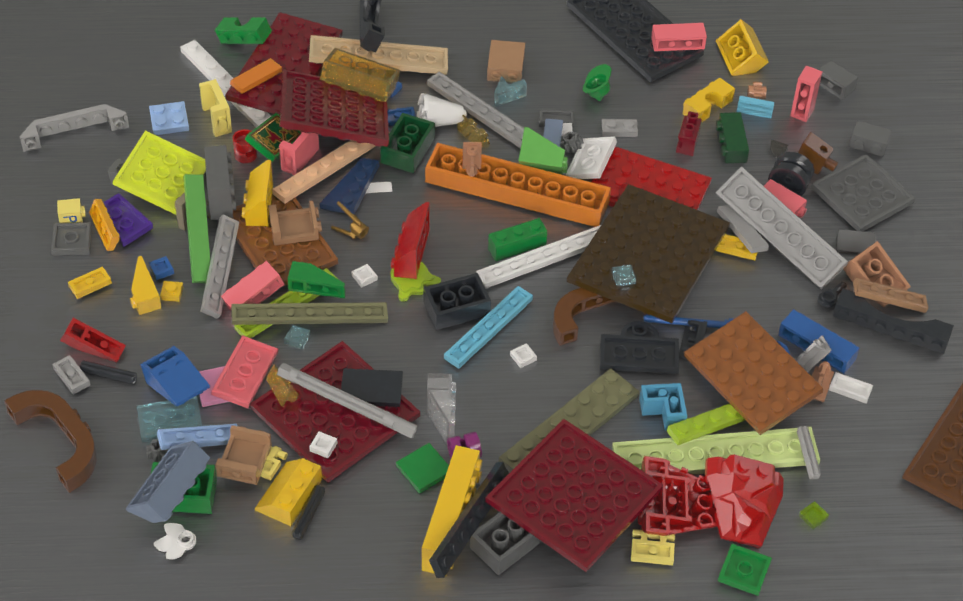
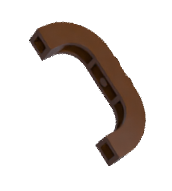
M581 287L564 295L555 307L553 333L559 346L577 340L578 326L573 320L575 315L615 301Z
M43 390L21 392L4 400L7 413L17 426L33 417L44 416L51 418L75 446L76 451L74 455L56 467L58 479L69 493L89 479L96 466L97 454L93 437L90 433L91 429L86 421L82 422L80 420L81 417L75 408L72 409L57 394Z

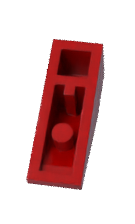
M72 318L60 339L61 342L76 350L116 363L126 346L75 318Z

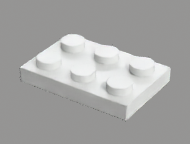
M615 136L583 138L582 149L577 150L566 176L576 179L600 178L617 143Z

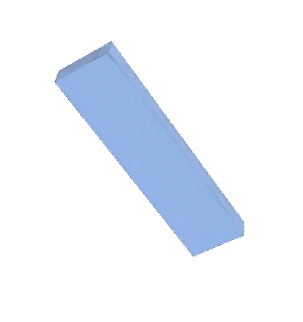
M223 424L158 429L157 437L161 450H169L171 446L194 441L199 447L227 445L231 435V426L238 425Z

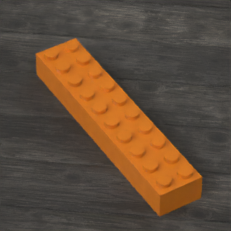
M441 143L436 144L425 167L426 183L593 227L601 225L610 201L611 187L481 154V169H477V174L474 177H470L466 169H463V149Z

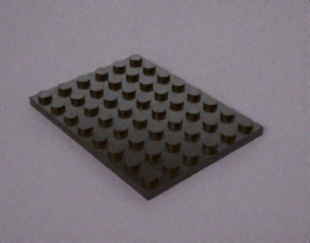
M628 184L567 276V282L661 320L673 323L729 229L730 222Z

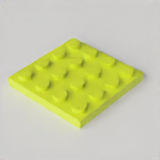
M145 130L114 178L113 185L177 215L175 201L185 192L183 176L185 174H197L204 177L206 173L205 159Z

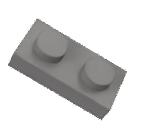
M602 119L601 121L602 137L638 136L637 119Z
M70 355L52 364L53 369L72 394L90 386L89 379Z

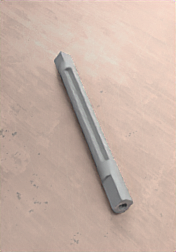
M282 363L278 369L277 375L311 390L405 436L413 438L416 434L418 426L285 363Z

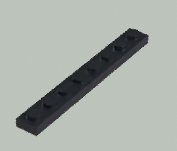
M496 462L429 559L436 578H444L491 509L492 506L485 502L486 496L509 474L504 462Z

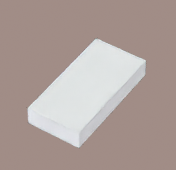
M835 372L829 391L867 404L873 385Z

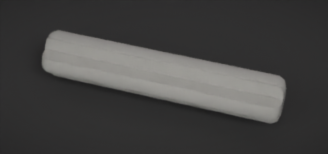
M807 426L798 427L797 434L809 478L811 480L819 479L821 473Z

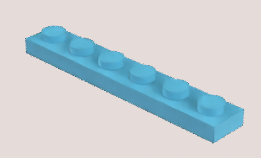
M517 286L444 354V359L458 369L462 367L533 300V295Z

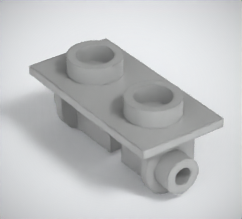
M821 336L815 339L803 353L794 359L809 372L832 350L825 338Z

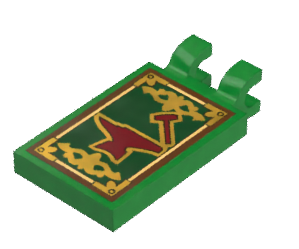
M275 113L247 134L244 140L273 162L280 157L279 144L283 140L293 144L301 135V131L287 130L279 127L280 115Z

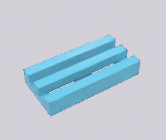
M740 96L737 112L771 119L774 102Z

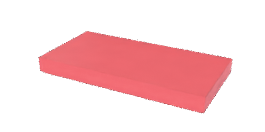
M242 335L215 383L211 395L249 408L279 349Z

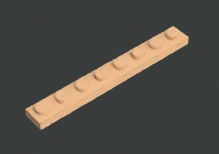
M350 140L273 188V195L286 204L376 146L370 143H358Z

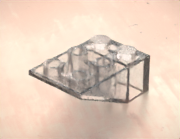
M428 373L427 414L447 445V438L455 436L456 382H452V374Z

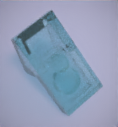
M501 77L494 92L495 107L525 97L527 93V83L525 80L508 84Z

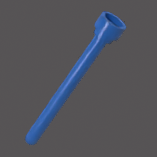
M651 315L643 317L645 322L690 326L687 324L688 320L707 321V328L718 329L735 319L729 318L724 321L676 317L673 323H669Z

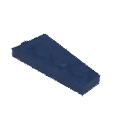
M361 158L319 203L320 209L345 213L337 205L339 201L355 215L380 166L379 160Z

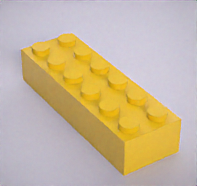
M455 446L422 545V571L434 573L429 559L477 491L475 486L476 483L481 481L483 462L480 459L479 450Z

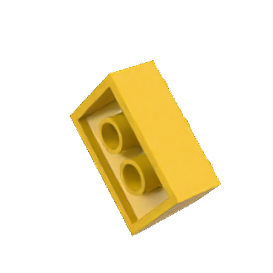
M742 19L715 40L732 76L756 73L769 63L754 29Z
M271 160L265 161L251 171L249 180H246V191H248L244 193V204H246V207H242V218H245L246 226H269L268 205H271L273 193Z
M304 458L286 462L255 507V511L292 526L305 507L314 487L322 481L321 466Z

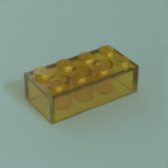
M334 48L324 60L320 80L328 84L341 86L345 90L358 92L362 96H370L377 101L386 102L396 89L400 70Z

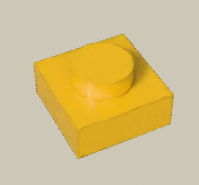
M164 281L160 293L161 300L180 302L183 282Z

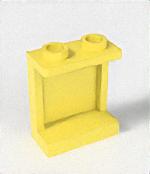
M214 79L200 83L203 111H211L212 128L215 137L232 133L230 107L217 80Z

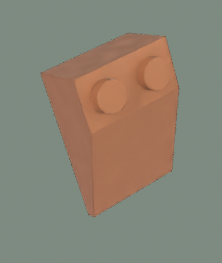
M878 241L848 261V264L843 268L852 282H854L855 278L903 290H908L911 287ZM876 301L882 307L888 305V303Z

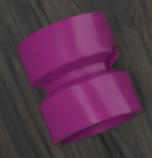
M476 432L464 434L463 438L460 436L447 438L450 458H452L456 445L479 450L480 458L482 457L481 444Z

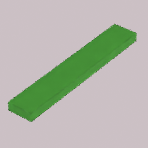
M185 174L183 178L192 283H206L211 260L203 175Z

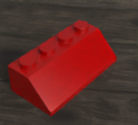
M425 202L408 214L406 222L403 221L402 233H399L398 237L399 245L395 246V257H392L391 269H394V277L417 279L430 233V202Z

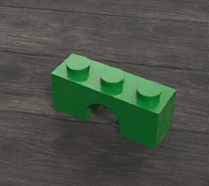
M224 17L216 27L215 32L221 44H263L272 30L266 17H252L244 25H241L238 17Z

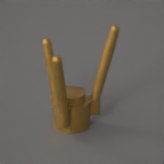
M338 201L337 205L353 220L350 225L351 232L336 226H331V229L348 235L352 239H356V237L359 239L364 238L369 232V227Z

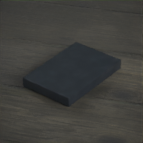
M343 368L341 390L374 406L400 407L403 371Z

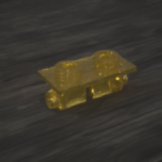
M462 115L464 121L457 124L458 131L470 142H482V147L485 141L490 144L487 139L489 135L483 128L478 129L476 127L478 126L472 118L468 119Z
M273 364L266 380L280 405L284 406L286 401L295 402L298 399V393L290 385L291 382L277 375L278 368L276 364Z

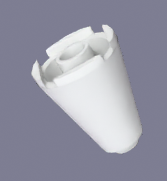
M421 93L419 96L418 105L420 107L416 117L434 122L435 127L461 124L466 119V110L461 105L426 93Z

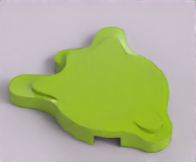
M421 262L417 279L394 277V269H391L390 272L391 281L398 288V298L402 302H406L411 295H423L424 286L441 283V278L432 275L423 262Z

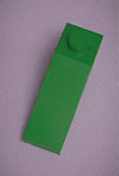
M292 261L288 275V291L345 299L346 290L344 282L311 263Z

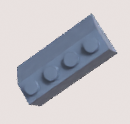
M194 441L171 446L128 504L126 510L152 523L167 521L172 516L175 506L183 501L185 492L195 484L197 475L205 470L206 463L210 457Z

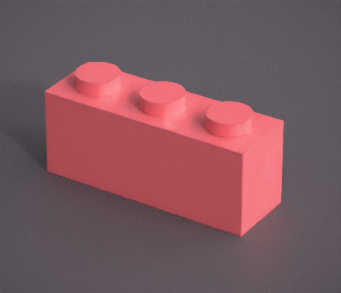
M704 23L653 25L651 36L654 51L705 49L707 38Z
M805 66L798 78L791 117L804 122L808 121L815 108L823 71Z
M265 261L262 265L257 266L249 275L243 277L232 288L226 290L221 297L226 306L231 310L232 304H260L285 284L280 275Z

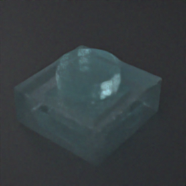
M631 265L612 267V275L617 286L636 283V277Z
M292 325L284 338L285 344L303 349L310 337V330Z

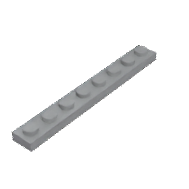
M441 72L427 80V85L451 102L463 106L467 113L521 148L524 133L523 127Z

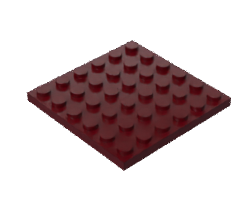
M283 69L279 127L287 130H300L304 133H316L324 137H337L341 140H354L358 143H370L378 147H388L387 89Z
M341 341L300 369V371L341 390L343 368L374 369L345 342ZM286 379L250 403V408L301 458L321 466L322 478L327 483L398 433L379 422ZM402 394L400 407L376 406L411 423L420 417V411ZM318 432L337 438V445L329 458L310 452V445Z
M563 419L486 496L485 502L587 572L663 490V484Z

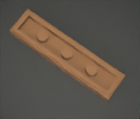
M855 278L853 282L856 296L926 313L928 310L926 295Z

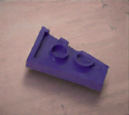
M118 193L104 202L107 212L113 220L114 227L119 233V239L123 247L153 229V223L121 194Z

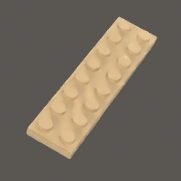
M311 35L309 62L432 74L441 72L447 75L448 48L381 42L375 53L363 49L360 46V40Z

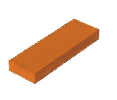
M270 58L230 80V85L243 94L281 73L282 66Z

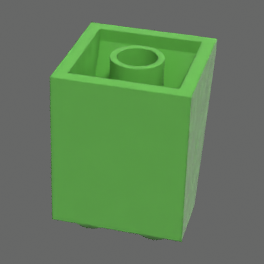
M524 127L519 164L561 175L567 173L568 157L565 156V150L529 127Z

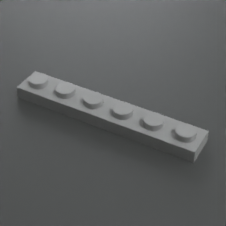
M222 215L219 218L200 312L214 318L221 316L224 302L221 295L226 292L239 227V221L226 215Z

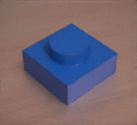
M167 256L149 262V268L156 280L174 274V269Z

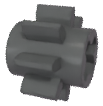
M567 132L562 137L564 141H561L560 144L566 153L575 154L578 149H582L581 144L584 142L578 132Z
M152 439L150 445H146L148 460L153 459L154 462H160L168 451L161 450L158 439Z

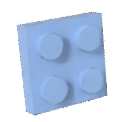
M184 101L149 106L154 135L189 131Z

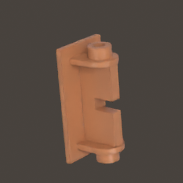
M463 142V169H466L470 177H474L477 174V169H481L482 142Z
M827 361L821 363L819 367L815 366L812 377L823 387V393L814 399L822 402L825 401L834 375V371H831L830 363Z

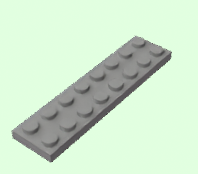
M742 166L716 192L727 205L753 226L760 235L821 290L848 264L846 259Z

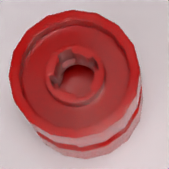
M248 129L238 130L232 138L234 157L240 163H251L258 155L257 150L244 140L247 134L251 132Z

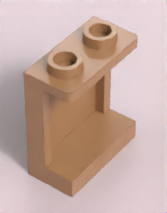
M491 40L487 80L521 83L525 43Z
M309 201V208L277 212L276 205H268L274 245L319 240V232H322L321 221H317L319 211L318 207H314L313 201Z
M232 425L230 428L231 435L222 459L218 458L215 464L217 477L257 485L272 446L271 434L262 430L257 431L243 426Z

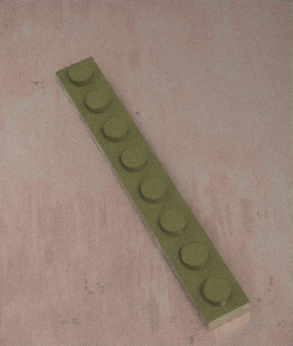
M387 302L231 305L232 325L388 322Z

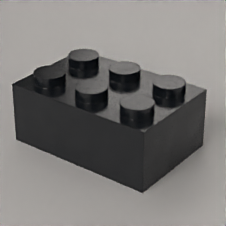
M478 273L423 287V302L436 330L483 318L491 311V299Z

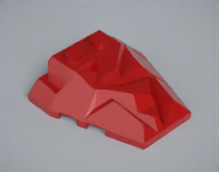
M733 454L728 458L719 456L707 458L705 463V482L709 484L712 494L709 497L711 502L715 504L716 513L714 515L720 538L760 549L782 500L784 478L779 472L775 471L773 464Z
M644 456L641 470L663 484V490L638 516V523L642 525L644 533L668 536L717 527L714 515L716 513L715 504L710 500L709 496L712 493L709 484L705 482L704 476L696 477L687 473L688 469L684 467L681 469L670 465L671 461Z

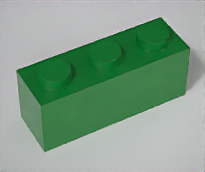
M540 218L488 235V250L495 262L543 247L547 244V229Z

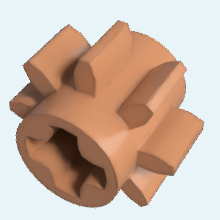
M753 82V85H748L747 97L766 99V86H762V82Z

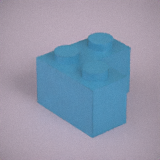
M681 383L641 385L639 401L642 416L662 415L665 431H667L669 425L687 419Z

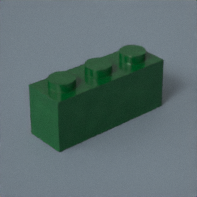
M741 112L720 113L719 120H716V131H719V144L722 143L721 155L725 157L726 164L747 163L749 147Z

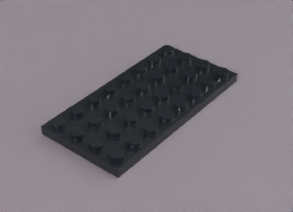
M647 0L567 1V6L650 83L704 55L703 49L654 51L651 39L653 25L673 23Z

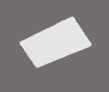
M370 183L366 193L392 192V183Z

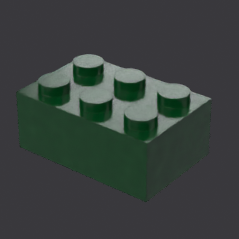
M402 113L389 133L388 147L381 146L380 148L381 163L414 173L435 139V123Z

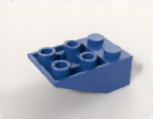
M175 346L140 364L146 383L176 407L210 388L208 382L188 357Z

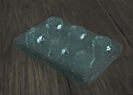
M197 396L177 407L170 401L137 405L142 443L158 439V429L202 426Z

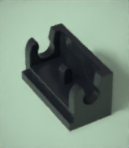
M688 320L687 324L690 326H685L679 359L689 361L684 356V352L705 338L707 321Z

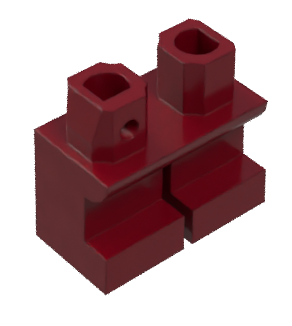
M689 111L688 115L684 116L678 136L679 141L676 153L689 156L694 155L702 119L698 118V113Z

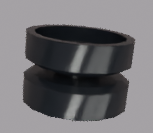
M796 152L782 153L776 159L774 167L769 173L768 181L772 179L797 195L802 196L813 177V164L802 154Z

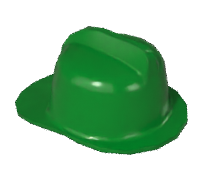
M602 64L593 68L587 75L582 89L583 92L588 93L592 98H596L597 101H601L611 89L609 81L612 71L611 67L607 64Z

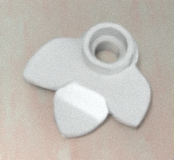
M166 523L164 524L166 536L154 542L156 549L166 552V559L173 560L181 557L185 551L192 549L196 545L197 540L195 534L185 530L181 524Z

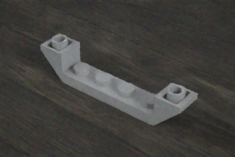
M103 104L34 120L20 135L23 151L41 148L39 137L99 123L109 122L111 131L129 127L127 113Z

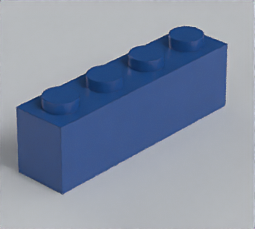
M793 309L781 322L778 335L804 351L815 339L823 336L832 351L821 361L829 362L831 367L845 374L856 361L859 347L826 329L821 324L814 322L804 314Z

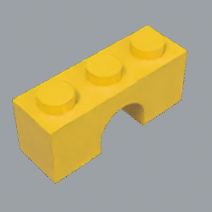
M721 78L710 82L707 87L699 90L691 98H687L684 101L683 115L687 116L689 111L699 114L698 118H701L702 122L710 117L711 104L722 109L733 101L735 88Z

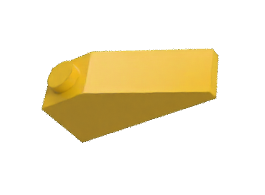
M139 256L137 259L131 288L133 297L130 298L132 308H136L139 315L161 309L160 296L142 256Z

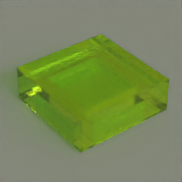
M815 501L799 512V516L812 529H815L829 517V514Z

